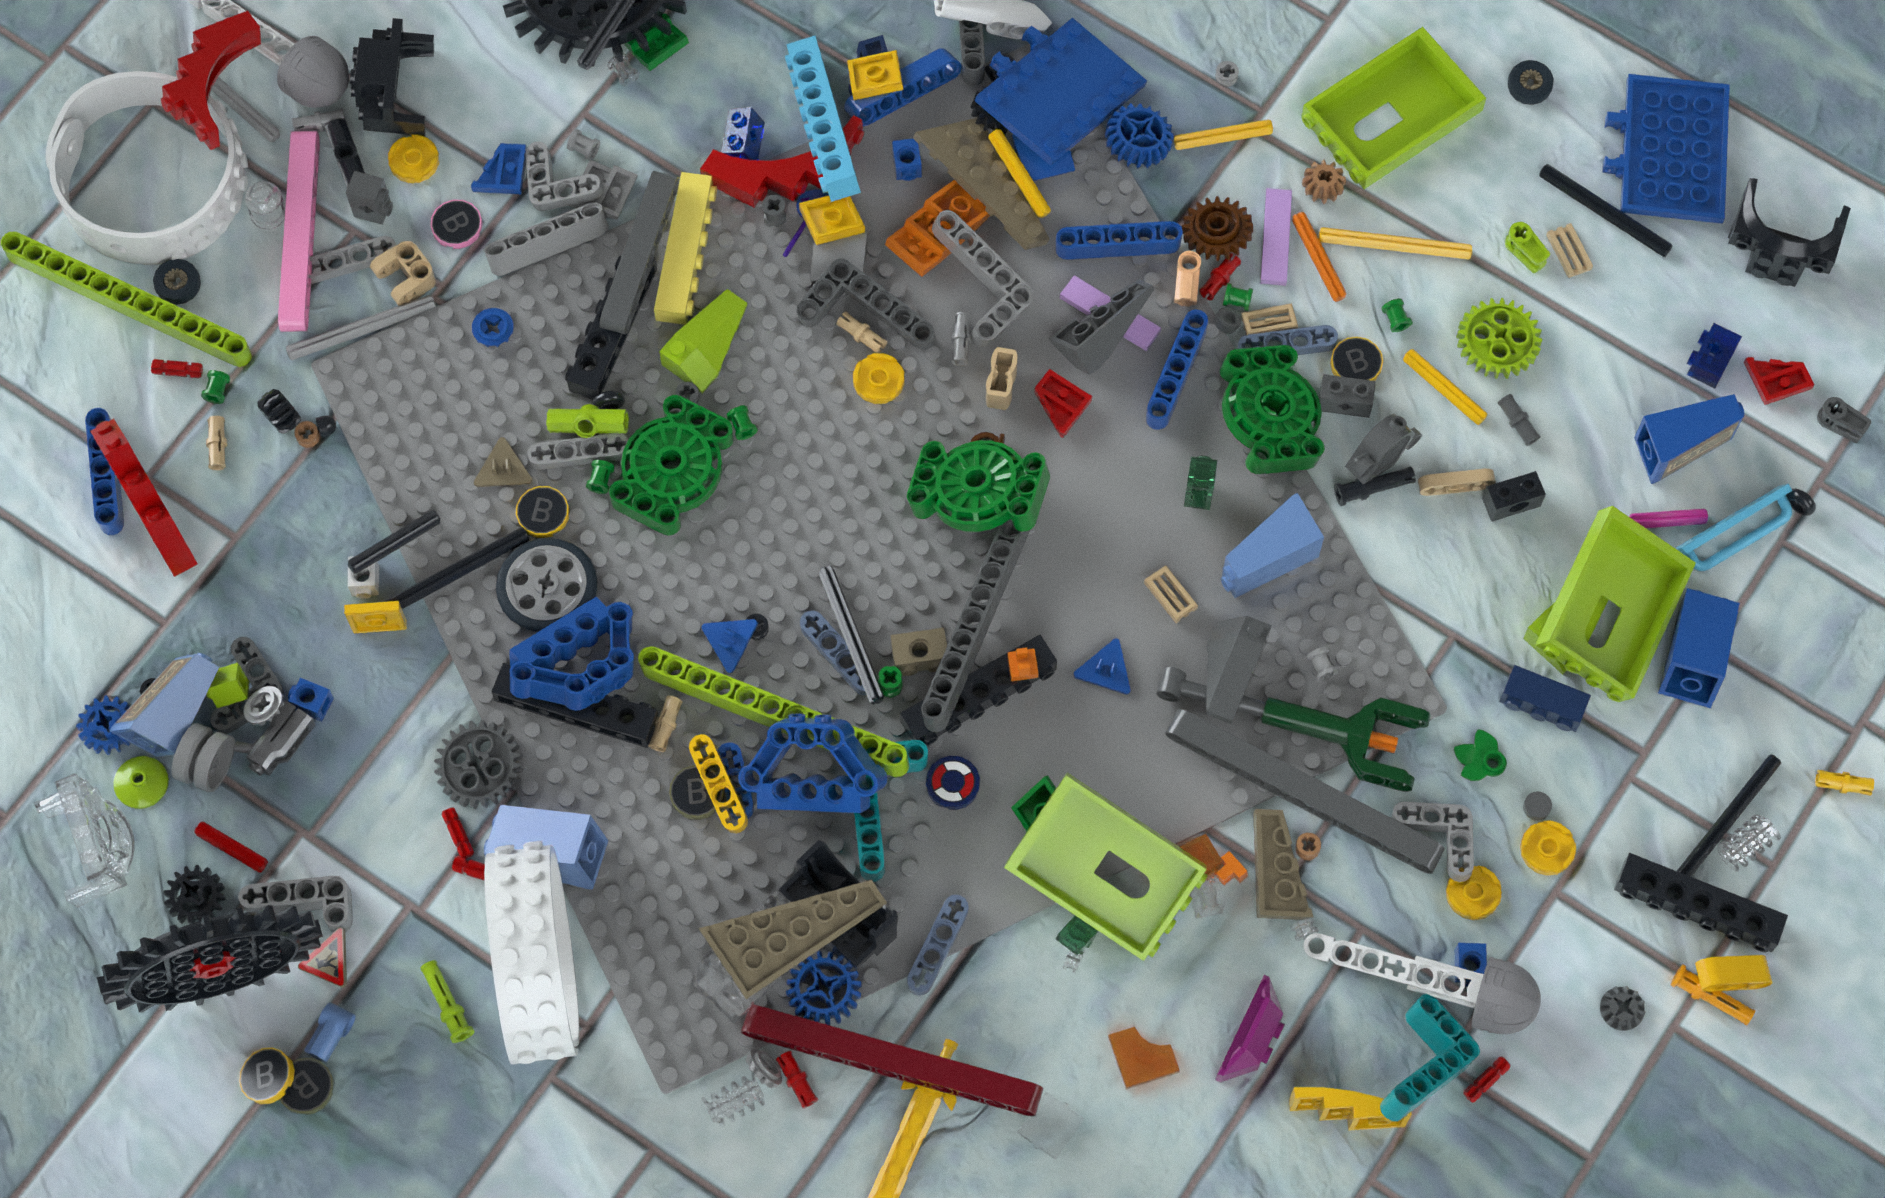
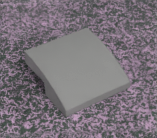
M589 160L583 175H597L603 184L604 192L598 199L569 206L579 208L589 203H599L603 207L606 218L618 219L637 179V174L615 165L613 168H609ZM591 184V185H590V188L588 189V191H589V190H592V186H593L594 184Z
M858 234L816 245L814 242L810 281L816 282L829 265L839 258L848 260L864 272L867 235ZM845 268L838 269L835 276L843 278L847 276L849 271Z

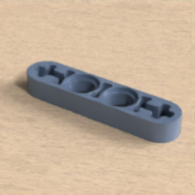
M1330 325L1250 334L1240 338L1237 349H1244L1246 344H1250L1251 348L1261 347L1259 346L1260 342H1263V347H1266L1269 341L1277 340L1282 345L1293 347L1298 355L1328 352L1335 348L1338 333ZM1327 334V337L1330 338V342H1325V339L1322 338V335ZM1312 335H1314V340H1316L1315 344H1312ZM1303 337L1308 343L1302 347L1294 344L1293 339Z
M817 611L805 612L800 618V628L803 635L855 692L860 695H866L863 685H859V677L855 674L857 672L855 664L847 669L839 664L841 658L851 657L845 640ZM808 620L811 622L817 620V628L821 632L819 636L812 626L807 628ZM827 637H832L837 641V645L833 649H825L822 646V641Z
M951 895L946 899L908 974V989L914 995H925L931 990L962 928L969 911L968 902L963 896ZM956 903H960L963 912L957 911L952 922L949 920L951 915V907L949 906H955ZM941 926H947L951 929L952 935L950 938L942 940L937 937L936 930ZM930 950L938 952L940 955L939 961L935 964L927 963L924 960L926 952ZM921 965L924 969L928 970L924 977L926 986L921 984L917 988L913 978H920L922 968H918V966Z

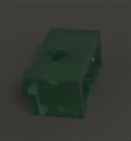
M1204 455L1191 456L1183 507L1210 510L1218 460H1213Z

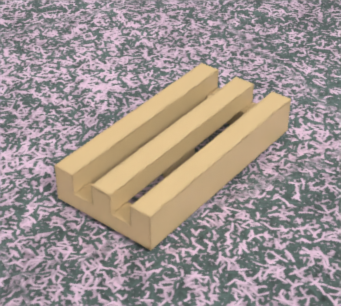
M1571 223L1567 224L1564 228L1561 226L1556 231L1550 230L1547 232L1546 236L1568 278L1592 270L1593 264ZM1556 237H1560L1576 269H1572ZM1572 245L1574 246V248H1575V250H1576V252H1577V254H1578V256H1579V258H1580V260H1581V262H1582V264H1583V267H1582V265H1581V263H1580V261H1579V259H1578V257H1577V255H1576V253H1575V251H1574Z
M1292 303L1241 313L1246 335L1298 328ZM1283 313H1289V315H1286V316H1281V317H1276V318H1275V317H1271V318H1266L1265 320H1260V321H1255V322H1249V320H1252V319H1257V318H1262V317H1268V316H1273V315H1278V314H1283Z
M1166 565L1144 580V584L1175 623H1178L1181 618L1187 617L1190 612L1198 609L1196 602ZM1164 575L1188 605L1186 608L1160 576ZM1154 580L1157 582V584L1161 587V589L1165 592V594L1168 596V598L1172 601V603L1180 612H1177L1174 609V607L1170 604V602L1166 599V597L1155 585V583L1153 582Z

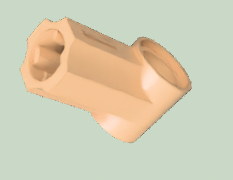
M1185 251L1178 258L1174 303L1180 306L1190 307L1197 304L1201 258L1194 251ZM1186 263H1190L1194 265L1195 268L1186 269L1183 267V265Z

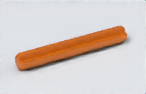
M1299 212L1293 215L1292 222L1333 301L1338 302L1345 299L1347 293L1306 214Z

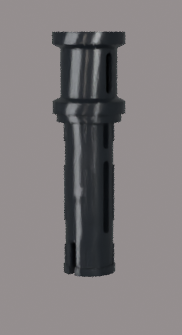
M1410 466L1379 475L1364 485L1357 478L1355 481L1345 484L1335 483L1334 492L1336 500L1340 506H1345L1346 502L1357 499L1366 500L1370 494L1410 483L1413 484L1416 482L1414 470Z

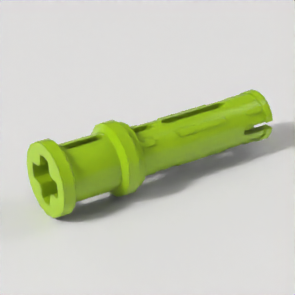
M431 960L423 964L420 970L423 972L442 1011L440 1019L443 1023H446L451 1033L450 1039L452 1043H459L468 1039L475 1031L472 1026L468 1025L463 1015L465 1012L463 1006L456 1004L448 984L438 967L437 961Z

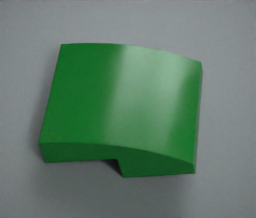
M666 13L661 18L670 24L672 33L668 36L656 27H651L644 33L648 40L649 51L645 52L642 50L635 39L624 43L626 48L649 71H652L689 44L687 36L672 24L670 17Z

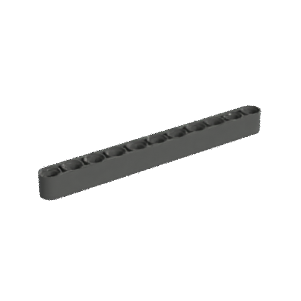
M1011 519L1000 525L997 529L923 701L921 710L924 724L932 732L942 731L949 723L1030 530L1021 532L1015 529ZM981 600H988L987 602H984V603H980V602H979V601H981ZM972 622H978L976 625H969ZM961 645H969L968 647L960 648ZM953 667H959L958 670H950ZM942 690H950L945 694L940 693ZM933 713H940V715L935 717L930 716Z
M1177 710L1165 732L1169 739L1424 873L1433 874L1445 850L1440 843L1186 710Z

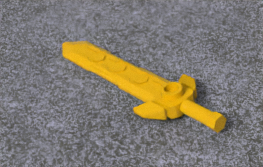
M945 1039L940 1057L951 1059L953 1052L958 1047V1043ZM903 1082L901 1090L915 1089L916 1087L918 1089L914 1091L899 1125V1131L884 1165L881 1166L868 1198L900 1197L923 1139L926 1138L940 1106V1099L943 1097L945 1104L950 1111H953L957 1102L956 1096Z

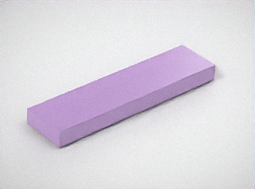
M1266 188L1260 284L1286 286L1292 190Z
M1075 275L1060 293L1061 300L1086 315L1091 314L1089 309L1095 305L1100 307L1111 302V297ZM1138 314L1123 337L1147 351L1161 332V327Z

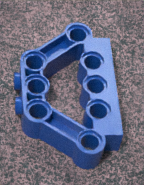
M595 597L509 649L511 693L521 699L532 697L563 704L567 708L576 711L582 710L593 703L600 702L605 695L615 689H621L632 678L634 671V654L630 649L629 643L633 620L631 607L623 602H615L606 607ZM606 632L609 634L610 651L608 657L604 660L590 662L587 665L586 671L581 674H569L554 670L555 664L559 661L573 659L577 654V650L582 647H592L598 642L600 636Z
M790 714L789 718H784L770 726L766 741L750 764L740 770L738 780L744 790L757 793V809L862 813L870 808V796L883 789L887 784V773L881 766L875 764L855 737L854 728L848 721L831 719V715L827 714L816 715L815 718H805V714ZM782 728L787 731L788 739L783 737ZM807 729L813 732L814 740L808 737ZM833 730L840 734V741L834 738ZM792 744H797L801 749L805 750L817 745H823L826 749L830 750L848 776L840 775L832 780H827L823 775L814 774L807 779H801L797 774L789 773L781 778H773V772ZM753 771L758 773L759 781L753 777ZM866 775L873 779V786L867 783ZM784 783L789 785L791 793L784 789ZM810 784L815 786L817 791L816 794L811 792L809 787ZM835 785L841 787L842 795L836 792Z

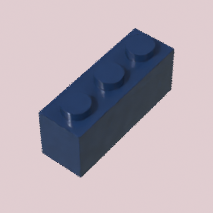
M1514 665L1499 702L1503 703L1510 710L1526 712L1535 720H1546L1554 723L1557 728L1563 731L1576 732L1591 695Z

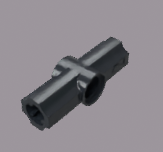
M335 119L325 126V130L338 167L348 188L354 171L365 173L346 120ZM346 155H351L349 158H343Z

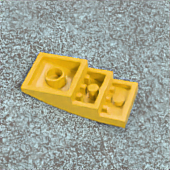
M1294 1087L1289 1098L1290 1111L1318 1110L1319 1121L1347 1119L1348 1130L1401 1128L1406 1126L1412 1115L1411 1111L1397 1122L1388 1120L1380 1109V1103L1384 1098L1350 1090L1326 1087Z

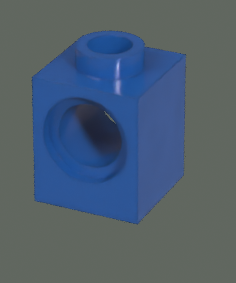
M914 139L892 141L896 180L911 181L922 177V164L918 143ZM903 160H911L912 162H911V163H904V162H902V161H903Z
M300 678L297 685L294 684L288 693V702L296 707L295 711L300 709L311 718L322 722L334 697L330 689ZM308 695H314V696H315L314 699H313L311 702H309V703H304V702H303V699H304L306 696H308Z
M1458 943L1454 950L1455 966L1468 970L1464 962L1472 961L1477 965V970L1474 972L1484 974L1487 966L1486 943ZM1455 976V983H1461L1460 979ZM1466 979V987H1468L1471 980Z

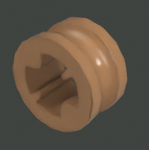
M304 421L296 426L294 433L299 445L310 448L319 442L320 433L313 422ZM306 430H310L312 433L308 436V439L303 437L306 434Z
M1303 833L1296 842L1295 850L1297 855L1303 860L1315 859L1320 852L1321 841L1313 833ZM1306 841V844H1308V841L1313 842V851L1310 849L1308 851L1303 850L1304 844L1302 842Z

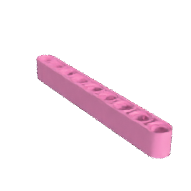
M292 131L290 135L278 310L280 332L308 331L311 278H308V275L312 274V261H310L309 257L313 256L320 151L318 131Z

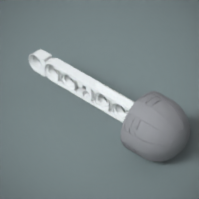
M187 0L197 9L202 8L203 12L216 22L226 19L227 15H237L245 11L231 0ZM210 3H220L218 6H208ZM252 15L260 26L261 39H272L270 42H261V45L254 49L279 65L277 82L282 92L301 105L311 108L330 106L341 98L348 87L349 72L345 58L336 48L318 36H307L294 44ZM287 50V53L284 55L278 54L279 51Z
M1320 933L1310 934L1304 941L1305 952L1314 959L1328 963L1331 959L1339 966L1407 984V990L1429 994L1439 999L1475 1008L1472 1028L1485 1030L1489 1033L1513 1034L1527 1028L1539 1012L1541 994L1536 981L1527 970L1509 961L1506 962L1502 961V959L1490 957L1484 974L1420 956H1416L1415 960L1345 940L1335 941L1336 938ZM1315 938L1322 939L1325 944L1324 950L1319 954H1313L1309 949L1310 942ZM1340 946H1348L1351 949L1352 956L1348 961L1342 962L1337 959L1336 951ZM1369 953L1376 954L1379 959V963L1374 969H1367L1363 964L1364 956ZM1384 956L1389 957L1387 960L1389 964L1396 965L1398 961H1402V966L1406 968L1405 973H1399L1398 977L1394 976V971L1385 968V974L1380 973L1384 965ZM1423 968H1428L1433 973V980L1429 984H1421L1418 981L1417 974ZM1450 976H1456L1460 979L1461 986L1456 992H1449L1445 988V980ZM1469 979L1471 982L1467 987V997L1462 996V993L1466 987L1465 980Z

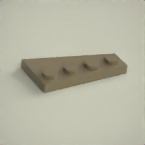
M1255 809L1253 821L1257 918L1312 920L1314 918L1313 913L1308 906L1305 886L1301 882L1297 858H1294L1291 847L1292 841L1283 810Z

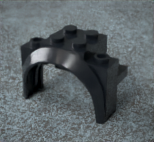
M393 18L392 28L387 27V30L373 29L372 38L359 37L358 47H353L352 62H354V68L350 71L351 97H355L356 107H359L358 120L363 121V130L404 135L418 134L425 137V116L402 114L394 111V98H396L400 60L410 57H434V35L404 32L403 19Z
M1750 178L1743 192L1736 218L1728 236V244L1734 245L1741 250H1751L1745 272L1751 273L1757 278H1767L1777 281L1780 285L1793 287L1796 286L1805 267L1810 268L1816 273L1829 274L1835 264L1851 208L1843 206L1840 217H1836L1832 231L1829 234L1816 240H1808L1769 228L1760 220L1754 204L1758 179Z
M818 840L796 861L797 872L777 892L787 903L860 882L835 857L827 844ZM884 905L824 947L829 952H833L836 958L842 955L857 970L873 954L878 956L897 938V912L895 909L891 911Z

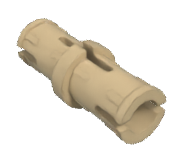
M846 311L842 313L844 318L839 317L836 323L837 326L854 336L853 339L857 343L862 342L875 353L882 352L880 347L884 350L887 340L870 330L868 324H862Z
M210 416L207 419L208 438L206 439V447L209 448L208 468L211 470H223L226 468L225 448L227 447V439L224 435L225 418L222 416Z
M666 696L660 716L655 721V731L649 743L651 749L658 752L666 751L669 737L677 726L675 722L683 703L681 699L674 696Z

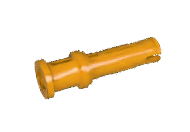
M1682 964L1671 981L1670 985L1672 987L1678 986L1690 993L1691 998L1697 1000L1701 998L1741 1021L1744 1025L1747 1026L1756 1010L1749 1008L1722 991H1710L1708 993L1702 991L1698 976L1687 970L1686 965Z

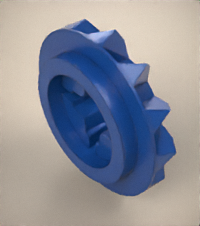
M485 309L474 318L472 333L477 342L484 344L487 348L489 346L499 347L500 344L508 342L509 337L513 334V320L502 309ZM487 323L492 326L498 325L499 334L494 331L488 333Z

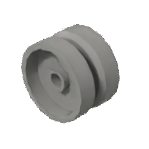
M194 723L187 729L176 749L172 763L173 778L186 784L194 781L196 788L206 792H214L220 786L230 768L234 756L235 740L233 736L222 732L213 734L211 728Z

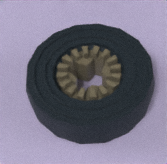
M1526 60L1518 63L1511 70L1508 77V89L1515 100L1523 104L1534 105L1548 98L1553 89L1554 78L1551 70L1545 64ZM1529 79L1534 80L1531 87L1527 86Z
M183 259L164 262L157 268L153 277L154 289L158 296L175 305L184 304L192 300L199 292L201 285L200 275L195 266ZM176 278H180L182 282L175 287L171 282H175Z

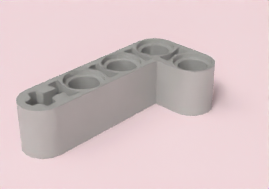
M340 876L250 884L243 887L238 896L239 902L246 912H259L267 905H272L274 913L277 914L291 906H296L298 912L323 909L324 920L332 932L336 931L339 927L344 928L345 932H347L353 922L351 890L346 881ZM335 887H343L340 895H330ZM307 890H315L312 898L303 899V895ZM288 893L284 901H275L278 894ZM257 896L258 898L254 899V904H250L249 902L253 901V897ZM338 913L344 914L342 921L338 923L332 922L333 916Z

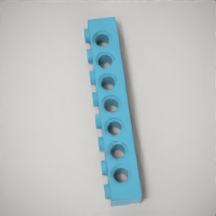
M816 36L786 44L789 55L785 56L788 69L794 70V72L789 73L793 87L798 86L799 88L794 90L798 105L803 104V106L799 107L803 122L808 121V124L804 125L808 140L813 138V141L809 142L812 156H818V159L814 160L817 174H823V177L819 178L822 192H828L831 202L861 193Z

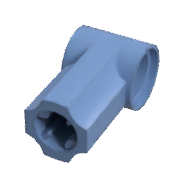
M329 1002L320 1014L319 1026L304 1049L305 1052L327 1063L341 1037H345L351 1030L356 1015Z

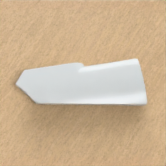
M934 0L935 13L938 17L986 24L988 33L1011 39H1022L1025 30L1030 26L1044 33L1052 24L1051 20L1035 4L1024 0Z

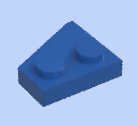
M500 143L494 152L493 158L488 160L483 167L484 172L471 184L472 191L480 193L521 194L526 163V144Z

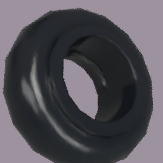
M605 391L593 398V405L599 409H619L625 403L624 395L618 391Z
M1792 488V491L1786 494L1792 509L1797 513L1810 516L1815 512L1816 504L1814 500L1803 490Z

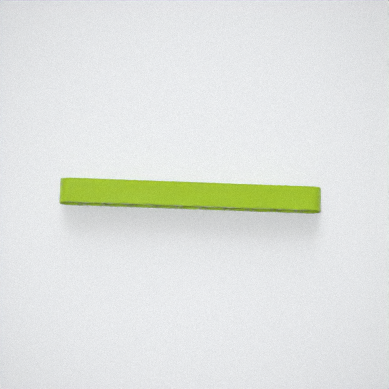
M8 232L1 239V247L9 261L233 366H245L252 358L245 338L237 333L21 233ZM19 246L17 249L11 250L13 247ZM41 256L39 259L33 260L35 257ZM63 266L62 269L55 270L57 267ZM86 276L84 279L77 281L80 277ZM108 286L107 289L99 291L102 287ZM125 297H130L126 301H121ZM153 307L151 310L144 312L146 308ZM175 317L174 320L166 322L167 319ZM192 328H197L194 332H188ZM220 338L217 342L210 343L213 339ZM242 348L239 353H233L234 350Z
M646 647L638 655L639 665L646 678L767 727L784 718H789L790 714H805V718H815L816 715H822L820 712L656 647ZM650 661H657V663L652 666L647 665ZM681 670L678 675H671L673 671ZM698 680H706L701 685H695ZM723 689L730 690L728 693L724 695L719 694V692ZM747 699H754L750 704H743ZM770 709H779L774 714H767ZM852 725L855 737L865 750L871 747L877 748L869 756L876 765L881 766L885 770L887 775L901 777L909 770V760L907 752L902 745ZM782 728L781 732L788 735L787 731ZM807 729L808 737L814 740L813 732ZM833 730L834 738L840 741V734ZM817 745V747L830 751L826 749L823 745ZM895 757L902 758L898 763H890V760Z

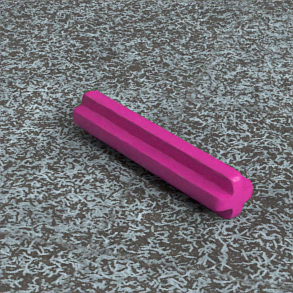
M1706 509L1632 513L1629 517L1645 528L1706 524L1708 512Z

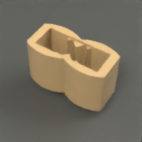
M997 347L992 354L991 373L986 381V405L989 408L1006 410L1011 403L1012 386L1017 376L1016 350Z

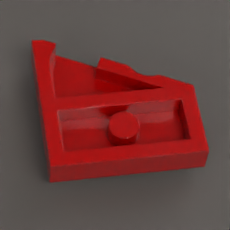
M1747 357L1743 362L1764 405L1811 390L1815 385L1804 362H1783L1776 359H1770L1767 362L1754 360V357Z
M1051 369L1046 372L1034 388L1035 395L1062 438L1065 437L1089 406L1093 397Z

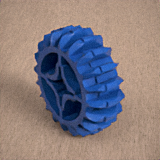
M1130 103L1127 108L1121 106L1118 112L1115 111L1110 120H1108L1105 131L1106 147L1111 148V155L1118 154V162L1123 159L1127 161V167L1133 163L1137 169L1141 167V164L1148 169L1151 164L1157 166L1160 160H1164L1171 150L1174 133L1171 132L1172 125L1167 124V117H1160V110L1152 111L1151 105L1146 109L1143 108L1141 103L1137 107Z
M818 951L817 959L813 960L812 956H809L807 964L803 961L797 964L800 971L797 969L790 970V974L794 978L787 979L786 981L787 986L791 987L786 990V996L792 998L789 1001V1006L797 1007L795 1010L796 1016H801L805 1013V1019L811 1020L813 1017L814 1021L819 1023L820 1020H825L826 1025H831L830 1019L834 1018L836 1023L840 1024V1014L847 1018L851 1016L847 1007L851 1009H857L858 1007L857 1003L853 1000L861 998V992L857 991V989L861 988L862 984L861 981L855 980L859 977L858 971H850L853 966L849 962L842 965L844 962L842 955L833 960V952L830 951L827 958H823L822 952ZM821 970H832L841 976L828 977ZM812 973L813 985L801 994V986L804 980ZM819 979L822 985L824 984V986L828 988L829 999L827 998L826 993H824L822 990H819ZM847 984L844 998L836 1005L833 995L838 990H841V986ZM810 1001L812 1003L815 1001H821L826 1005L827 1008H816L809 1005L807 1002Z

